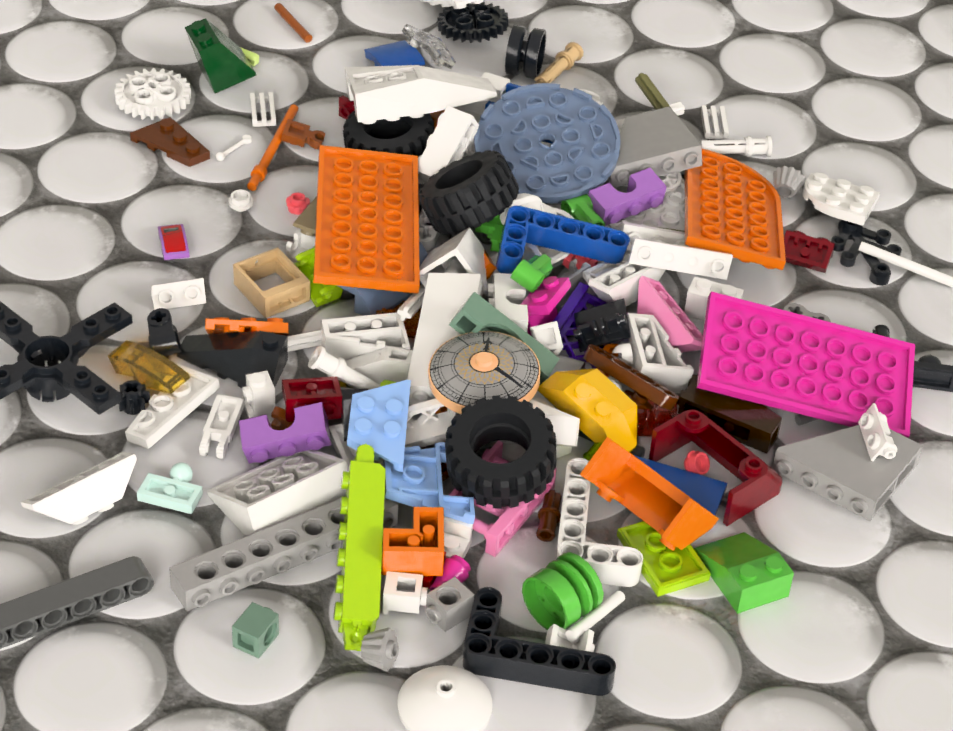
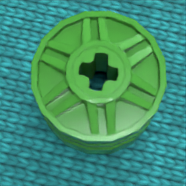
M571 552L561 554L556 560L551 561L546 568H542L528 577L522 585L524 602L530 614L546 630L553 624L567 630L580 617H585L603 602L604 592L597 573L586 560Z

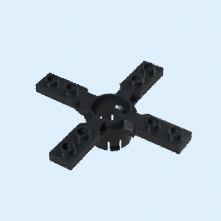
M0 301V338L19 353L17 357L18 362L13 365H3L0 367V400L23 387L27 389L32 397L40 400L41 390L42 402H53L54 390L56 391L57 400L73 394L98 415L121 402V393L86 366H77L79 358L89 348L132 324V315L114 302L73 325L71 332L62 337H39L33 332L31 324Z

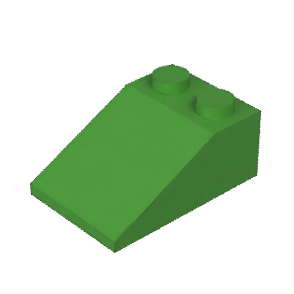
M743 532L694 548L710 571L711 578L737 614L789 597L794 576L793 570L778 551L749 534Z

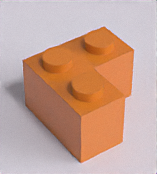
M414 507L412 529L383 528L382 575H386L387 571L420 574L423 576H443V507Z

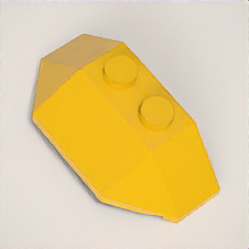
M597 368L556 371L539 385L537 391L558 410L580 419L579 429L598 447L609 437L628 452L636 448L637 404Z

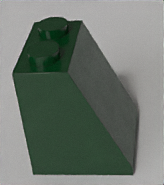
M206 18L195 21L185 27L200 69L214 93H218L256 76V72L242 49Z

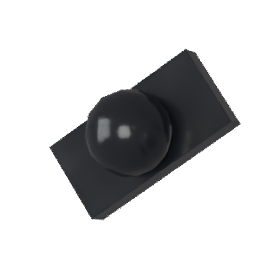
M931 354L922 356L918 361H914L913 387L953 392V366L941 364V361Z

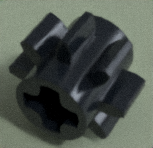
M130 380L119 385V393H121V402L118 403L119 411L136 415L141 410H146L145 403H149L150 392L146 391L145 384Z

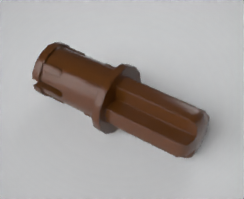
M549 490V493L545 494L543 506L538 511L540 521L536 534L537 538L544 542H550L555 538L556 524L561 518L559 508L562 496L560 493H556L555 490Z

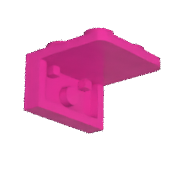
M550 276L545 278L534 293L530 292L520 304L527 305L528 308L527 332L529 335H531L530 327L550 323L555 319L558 314L556 305L571 288L568 277L557 278L556 276Z

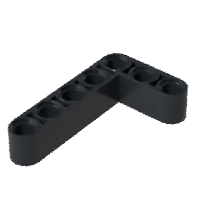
M484 587L476 592L464 640L463 667L465 670L480 676L596 696H604L611 692L616 670V663L613 658L595 652L497 636L501 618L502 595L497 589L492 587Z

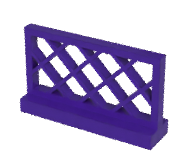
M579 282L552 322L557 321L563 344L562 350H566L569 358L587 362L583 355L575 356L572 350L579 348L578 341L569 342L566 336L574 335L573 329H576L574 313L587 310V303L597 307L607 302L587 293L589 286ZM590 364L591 367H592V369H596V368H597V367H595L594 365Z

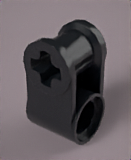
M158 308L150 312L147 316L148 340L154 359L182 352L178 331L172 324L169 310Z

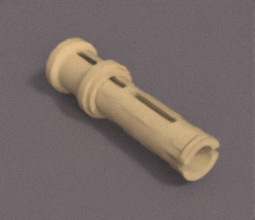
M575 42L568 43L564 51L557 53L555 61L535 78L534 81H537L535 84L551 83L564 70L571 69L574 62L579 61L583 57L582 47Z

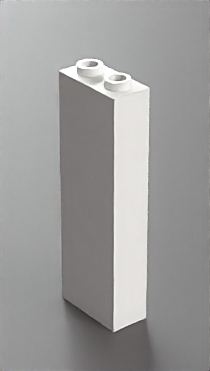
M428 273L407 380H411L409 405L435 399L428 379L431 357L446 341L461 335L449 323L474 291L481 297L483 296L481 274Z

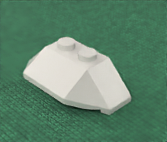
M630 253L625 254L622 262L618 264L601 262L583 271L582 276L601 300L610 303L624 298L625 305L628 306L638 300L639 279L642 276L659 281L666 269L631 264L628 262Z
M121 452L22 501L21 504L23 508L72 525L81 524L89 519L88 515L96 511L104 512L114 506L113 503L123 497L137 460L136 456L132 453Z

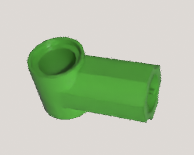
M587 194L561 202V210L569 213L574 219L605 227V222L593 210V203Z
M543 254L540 256L535 255L528 261L523 259L517 265L510 278L529 292L534 293L553 269L551 258Z

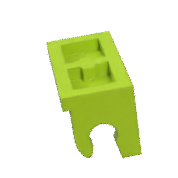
M314 246L312 249L298 254L295 258L300 262H296L294 265L310 280V299L316 307L341 298L343 289L336 285L313 283Z

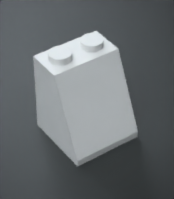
M470 227L428 253L419 267L420 281L425 288L428 273L481 274L483 292L487 290L484 247Z

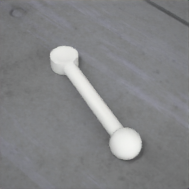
M243 135L242 140L224 152H218L216 159L223 161L226 155L238 147L251 143L252 137L250 135Z

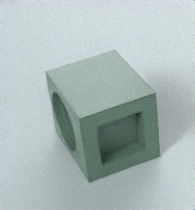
M252 602L232 625L233 647L259 659L279 635V614L268 607Z

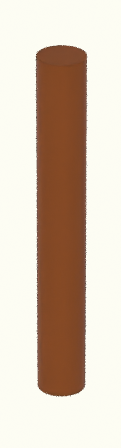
M277 3L274 9L306 43L311 42L312 35L281 3Z

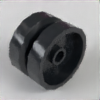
M514 25L512 27L506 50V74L517 76L522 71V68L527 78L535 79L540 74L546 47V30L534 28L528 37L526 26Z

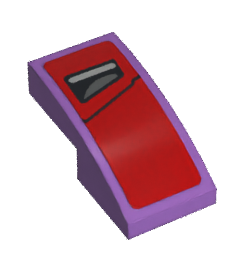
M183 224L158 226V236L164 260L189 258V248Z

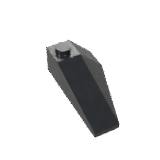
M264 331L187 335L181 344L182 352L177 353V357L201 369L209 368L216 371L218 377L224 380L228 377L236 381L240 388L246 386L247 374L268 371L275 387L288 361V337Z

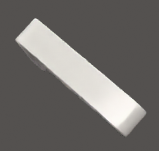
M584 458L569 460L566 467L556 559L563 553L571 552L577 554L590 564L602 584L623 587L635 586L640 580L643 555L639 550L632 547L585 542L591 482L582 477L580 473L589 461Z

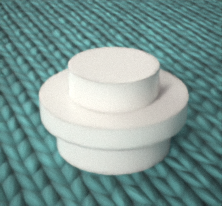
M239 189L231 193L228 204L230 208L243 212L253 206V198L248 191Z

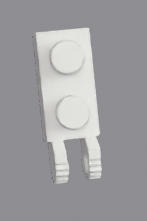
M217 394L203 429L199 455L207 456L211 440L219 441L216 448L217 458L224 459L228 443L232 441L245 406L244 398Z

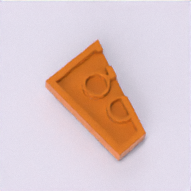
M216 317L214 319L206 318L205 329L208 334L264 331L289 336V325L284 323L282 318H268L267 322L256 321V318L230 320V318Z

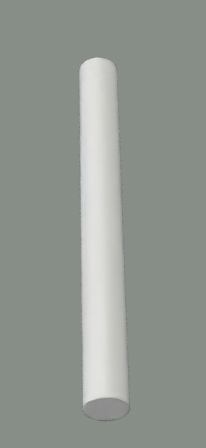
M863 241L861 242L858 251L953 288L952 276Z

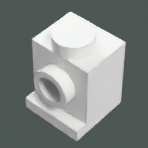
M268 371L247 374L246 386L242 387L243 396L241 398H244V408L248 418L271 414L275 408V387Z
M387 571L383 592V614L389 615V611L419 614L420 605L426 606L428 588L422 587L423 575Z

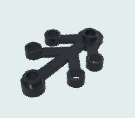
M841 220L838 224L839 235L833 236L831 242L835 243L834 251L837 252L845 249L848 239L854 241L850 249L841 254L840 263L845 267L854 266L856 257L861 252L858 250L862 241L898 256L901 255L902 251L901 247L895 244H890L887 247L882 246L890 243V231L880 229L875 232L864 228L862 225ZM863 237L875 240L877 243L866 240ZM861 252L871 267L870 281L879 286L888 284L891 276L889 266L880 263L876 257Z

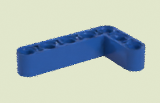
M512 206L508 210L503 226L496 268L500 273L512 274L517 265L522 261L526 243L611 264H618L623 261L630 238L625 232L523 206Z

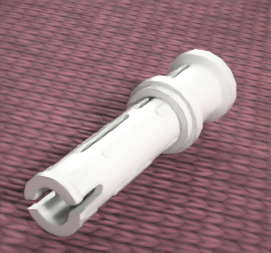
M747 136L744 137V140H700L702 149L719 154H744L747 157L763 154L770 157L772 154L771 136H766V138Z
M318 346L309 359V368H317L327 374V377H338L339 381L353 389L370 390L380 387L378 383L347 366L343 358H336L325 352L326 350L322 346Z

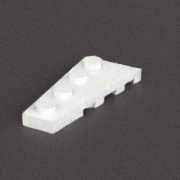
M176 364L173 368L174 374L171 378L166 377L161 384L162 390L159 394H153L149 400V407L146 410H141L125 431L127 441L149 449L220 388L219 379Z

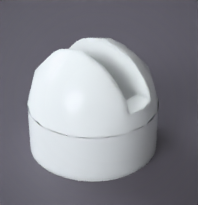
M630 343L619 344L614 348L612 353H618V359L628 365L633 363Z

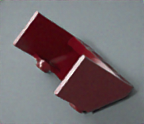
M697 410L684 411L653 429L649 460L657 462L692 441L743 482L729 491L723 524L726 526L777 496L781 491L782 477L775 470Z

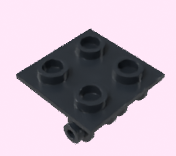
M624 298L574 313L576 329H573L575 339H578L580 352L586 351L589 344L600 347L631 337Z

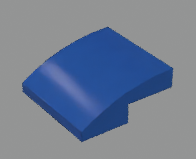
M406 40L364 49L365 57L374 61L375 66L425 65V60L419 51Z

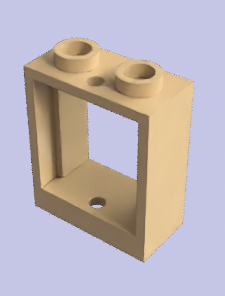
M278 247L233 264L234 285L265 319L310 301V280ZM277 273L285 283L262 291L254 281Z

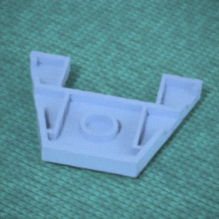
M445 442L435 443V447L420 449V446L405 447L403 472L396 471L394 464L383 459V467L386 469L385 499L412 507H443L445 517L468 524L474 523V497L443 495L441 463H446Z

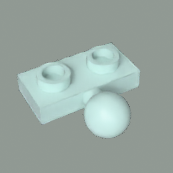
M180 462L172 466L170 478L148 473L137 491V501L192 514L203 495L202 486L189 483L192 479L193 471L188 464Z

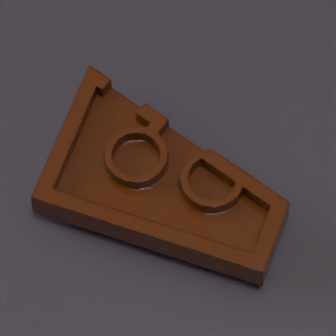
M171 117L130 132L131 141L135 143L144 142L147 144V148L153 151L157 149L167 153V157L191 167L210 159V151Z

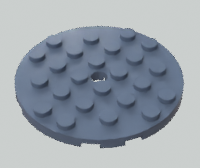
M552 83L526 85L501 95V99L493 105L490 103L480 116L479 127L474 136L475 153L494 150L502 154L519 185L518 194L528 193L538 196L542 203L545 204L561 203L566 199L585 194L588 195L589 190L600 187L611 176L620 154V132L610 111L603 104L599 105L592 99V95L577 88H574V90L560 88V84ZM543 140H550L553 143L548 147V145L541 142Z

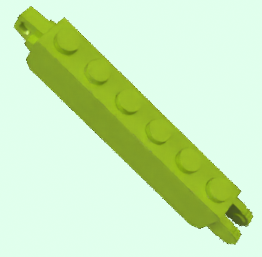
M367 444L359 445L354 461H350L348 472L343 471L341 489H346V497H341L339 511L340 514L345 516L344 522L339 524L338 540H343V548H338L337 566L342 567L341 575L336 577L335 593H340V602H335L333 619L339 621L338 632L343 633L344 649L361 651L364 635L375 631L376 621L379 619L386 469L380 463H374V448Z

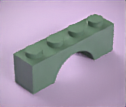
M475 291L449 323L461 335L469 332L492 331L513 336L524 342L533 350L540 364L539 385L550 376L560 359Z

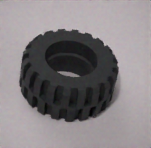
M352 111L344 123L343 137L345 148L415 155L419 157L427 146L428 137L435 131L434 121L431 118V114L427 113L420 118L404 116L396 121L381 119L376 120L373 124H363L358 122L355 111Z
M485 150L484 152H476L473 155L462 157V159L450 163L447 167L440 169L438 173L433 174L422 185L419 191V202L435 231L443 235H456L469 227L470 229L478 228L481 224L489 222L495 216L503 213L504 209L510 207L513 204V200L517 198L519 185L504 156L494 150Z
M500 395L492 396V399L489 400L481 398L475 401V405L471 406V404H468L461 409L462 415L458 413L451 420V426L447 428L445 441L447 472L456 490H462V496L474 497L478 505L486 507L487 504L493 505V508L502 509L504 505H509L510 508L517 507L519 502L524 501L526 504L534 500L535 493L537 495L542 494L546 490V484L551 483L554 477V470L556 469V434L553 432V425L550 419L545 418V413L538 407L533 409V404L526 400L520 402L517 401V397L508 396V398H500ZM498 440L517 443L526 450L525 454L520 458L501 464L485 461L475 454L483 445Z

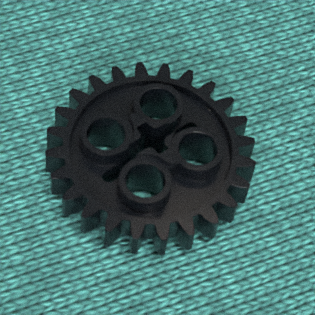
M485 2L480 4L468 3L466 4L467 7L462 9H454L453 6H450L449 9H443V13H439V17H437L438 31H441V35H446V38L453 37V41L461 39L462 43L466 40H469L470 43L474 40L480 43L482 39L490 41V37L498 38L497 34L503 35V31H507L508 13H505V9H500V6L493 7V3L485 5Z

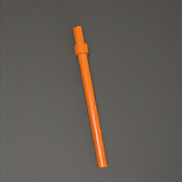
M290 105L262 159L253 168L251 179L247 184L249 190L255 191L259 183L265 179L268 173L267 168L282 142L281 137L287 120L295 118L299 110L298 106Z

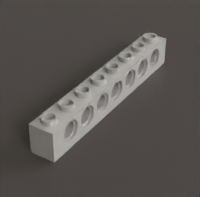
M384 496L383 528H391L398 524V503L385 499ZM341 498L169 567L171 589L188 612L224 596L231 595L250 585L258 584L262 580L274 575L284 573L303 563L311 562L315 558L327 553L337 551L338 548L343 547V540H338L339 524L344 522L345 516L339 513Z

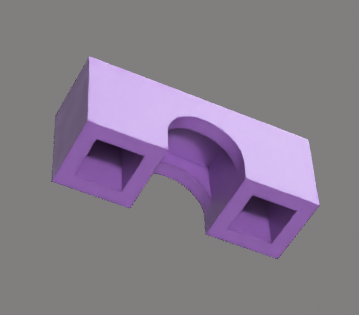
M647 168L630 175L627 193L617 191L608 183L589 190L588 196L593 203V210L605 222L606 226L663 204L667 186L651 168Z
M322 402L294 408L295 420L290 427L284 430L272 429L267 415L240 420L242 450L249 464L254 462L261 463L281 456H292L295 453L318 450L332 445L328 417Z

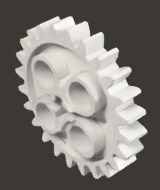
M152 68L150 72L146 69H143V73L134 71V75L126 74V79L121 78L120 83H116V105H119L120 110L124 109L125 114L132 112V117L141 115V119H145L146 116H150L151 120H154L155 116H158L160 119H163V115L172 117V112L179 114L180 109H186V104H190V83H187L186 78H181L180 73L174 75L172 70L168 73H165V69H161L158 72L155 68Z

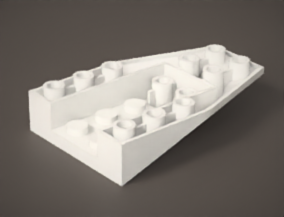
M419 65L344 67L347 95L350 101H354L355 115L358 122L363 124H373L376 120L381 119L396 121L404 116L420 118L427 113L445 110L447 106L453 108L478 101L485 102L497 97V92L487 78Z

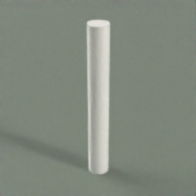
M616 591L566 631L567 639L572 642L578 639L625 600L624 593Z

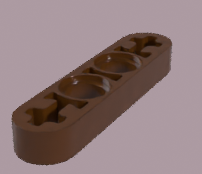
M589 344L583 355L587 362L662 408L673 410L679 399L671 390L598 346Z

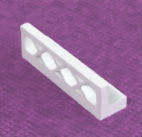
M436 398L409 406L405 447L420 446V448L446 441L447 428L451 426V420L456 415V412L447 408L446 412L435 414L440 407H444ZM422 413L417 420L409 421L414 415ZM349 447L355 458L357 450Z

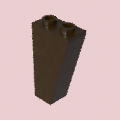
M693 374L687 389L681 390L678 395L679 399L676 402V405H679L678 415L687 410H697L711 419L738 442L767 454L778 438L782 417L762 404L697 388L698 374Z

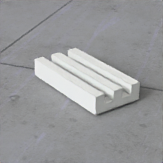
M264 92L259 93L258 97H255L254 93H250L252 125L254 127L276 126L273 92H268V96H264ZM256 103H260L262 121H257ZM265 103H269L271 120L266 118Z
M702 105L701 117L705 138L728 139L729 130L725 107L720 106L719 110H716L715 106L707 109L706 105ZM708 116L712 118L714 133H710ZM717 116H719L722 134H720Z

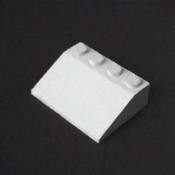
M307 450L295 453L292 456L277 457L208 490L207 494L243 534L249 536L338 500L342 496L345 497L346 489H341V479L343 471L348 472L346 460L317 450Z

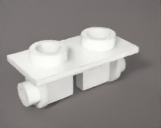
M203 278L151 285L150 294L154 310L206 303Z
M873 403L858 421L870 459L874 461L878 455L892 459L896 456L897 446L894 444L893 438L889 436L891 432L887 424V417L878 412L876 404Z

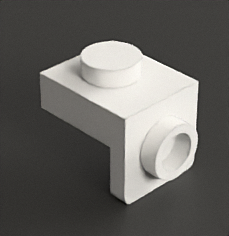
M553 624L547 630L545 644L594 652V631L590 629L573 642L567 639V630L556 624Z

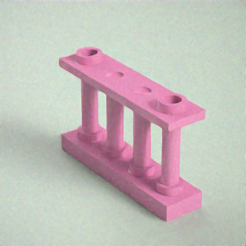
M497 441L491 449H486L482 455L483 460L491 463H509V461L502 458L503 442ZM557 468L554 470V477L551 483L546 484V490L540 495L535 493L534 500L526 504L522 501L519 502L517 507L510 508L507 505L505 507L502 506V509L493 508V505L487 504L486 507L476 504V499H474L475 506L499 517L495 523L491 524L474 518L473 530L484 535V539H486V553L496 557L544 501L545 494L555 488ZM454 488L449 495L462 496V490L458 491Z

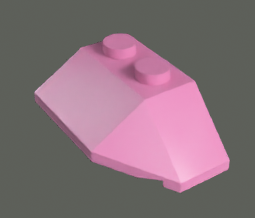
M642 276L639 279L637 314L654 315L668 334V341L671 346L678 348L681 353L701 350L703 334L659 281Z

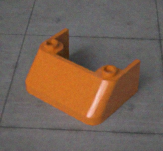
M609 437L605 439L580 473L582 477L599 488L596 493L608 502L615 499L658 531L662 537L659 541L672 551L676 547L683 550L711 530L719 520L718 517Z

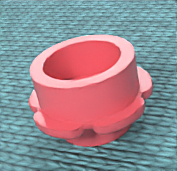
M293 193L286 199L289 212L300 215L310 204V199L308 197L305 198L303 193Z
M692 450L685 458L684 467L688 472L703 475L708 472L710 461L704 452Z

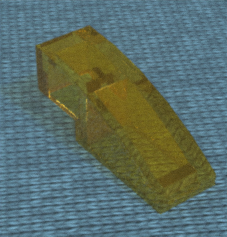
M128 340L108 355L117 374L133 377L135 381L145 384L148 389L172 394L190 378L185 370L165 356L148 347Z

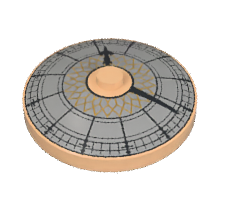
M492 331L469 332L446 341L432 355L428 368L429 386L433 395L441 404L459 414H462L461 409L468 404L473 406L476 404V400L481 398L489 400L492 399V396L500 395V398L513 396L517 397V401L522 402L526 400L529 402L539 388L540 364L533 350L513 336Z

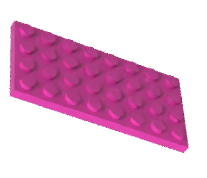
M711 291L707 300L697 388L849 427L859 425L858 421L861 416L875 403L878 412L887 417L889 429L908 438L910 436L915 344Z

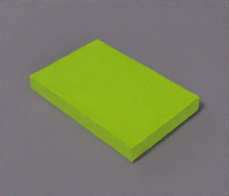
M644 521L617 530V537L623 546L635 548L642 553L641 573L657 597L710 580V571L691 544L683 550L676 547L672 551L659 541L662 537L658 531Z

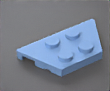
M403 380L352 394L347 446L357 450L359 445H370L374 448L375 460L379 461L382 458L394 464V469L403 472L411 380Z

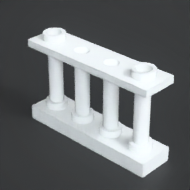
M622 221L620 231L625 232L630 238L627 250H631L629 263L727 280L733 258L732 254L685 245V232Z

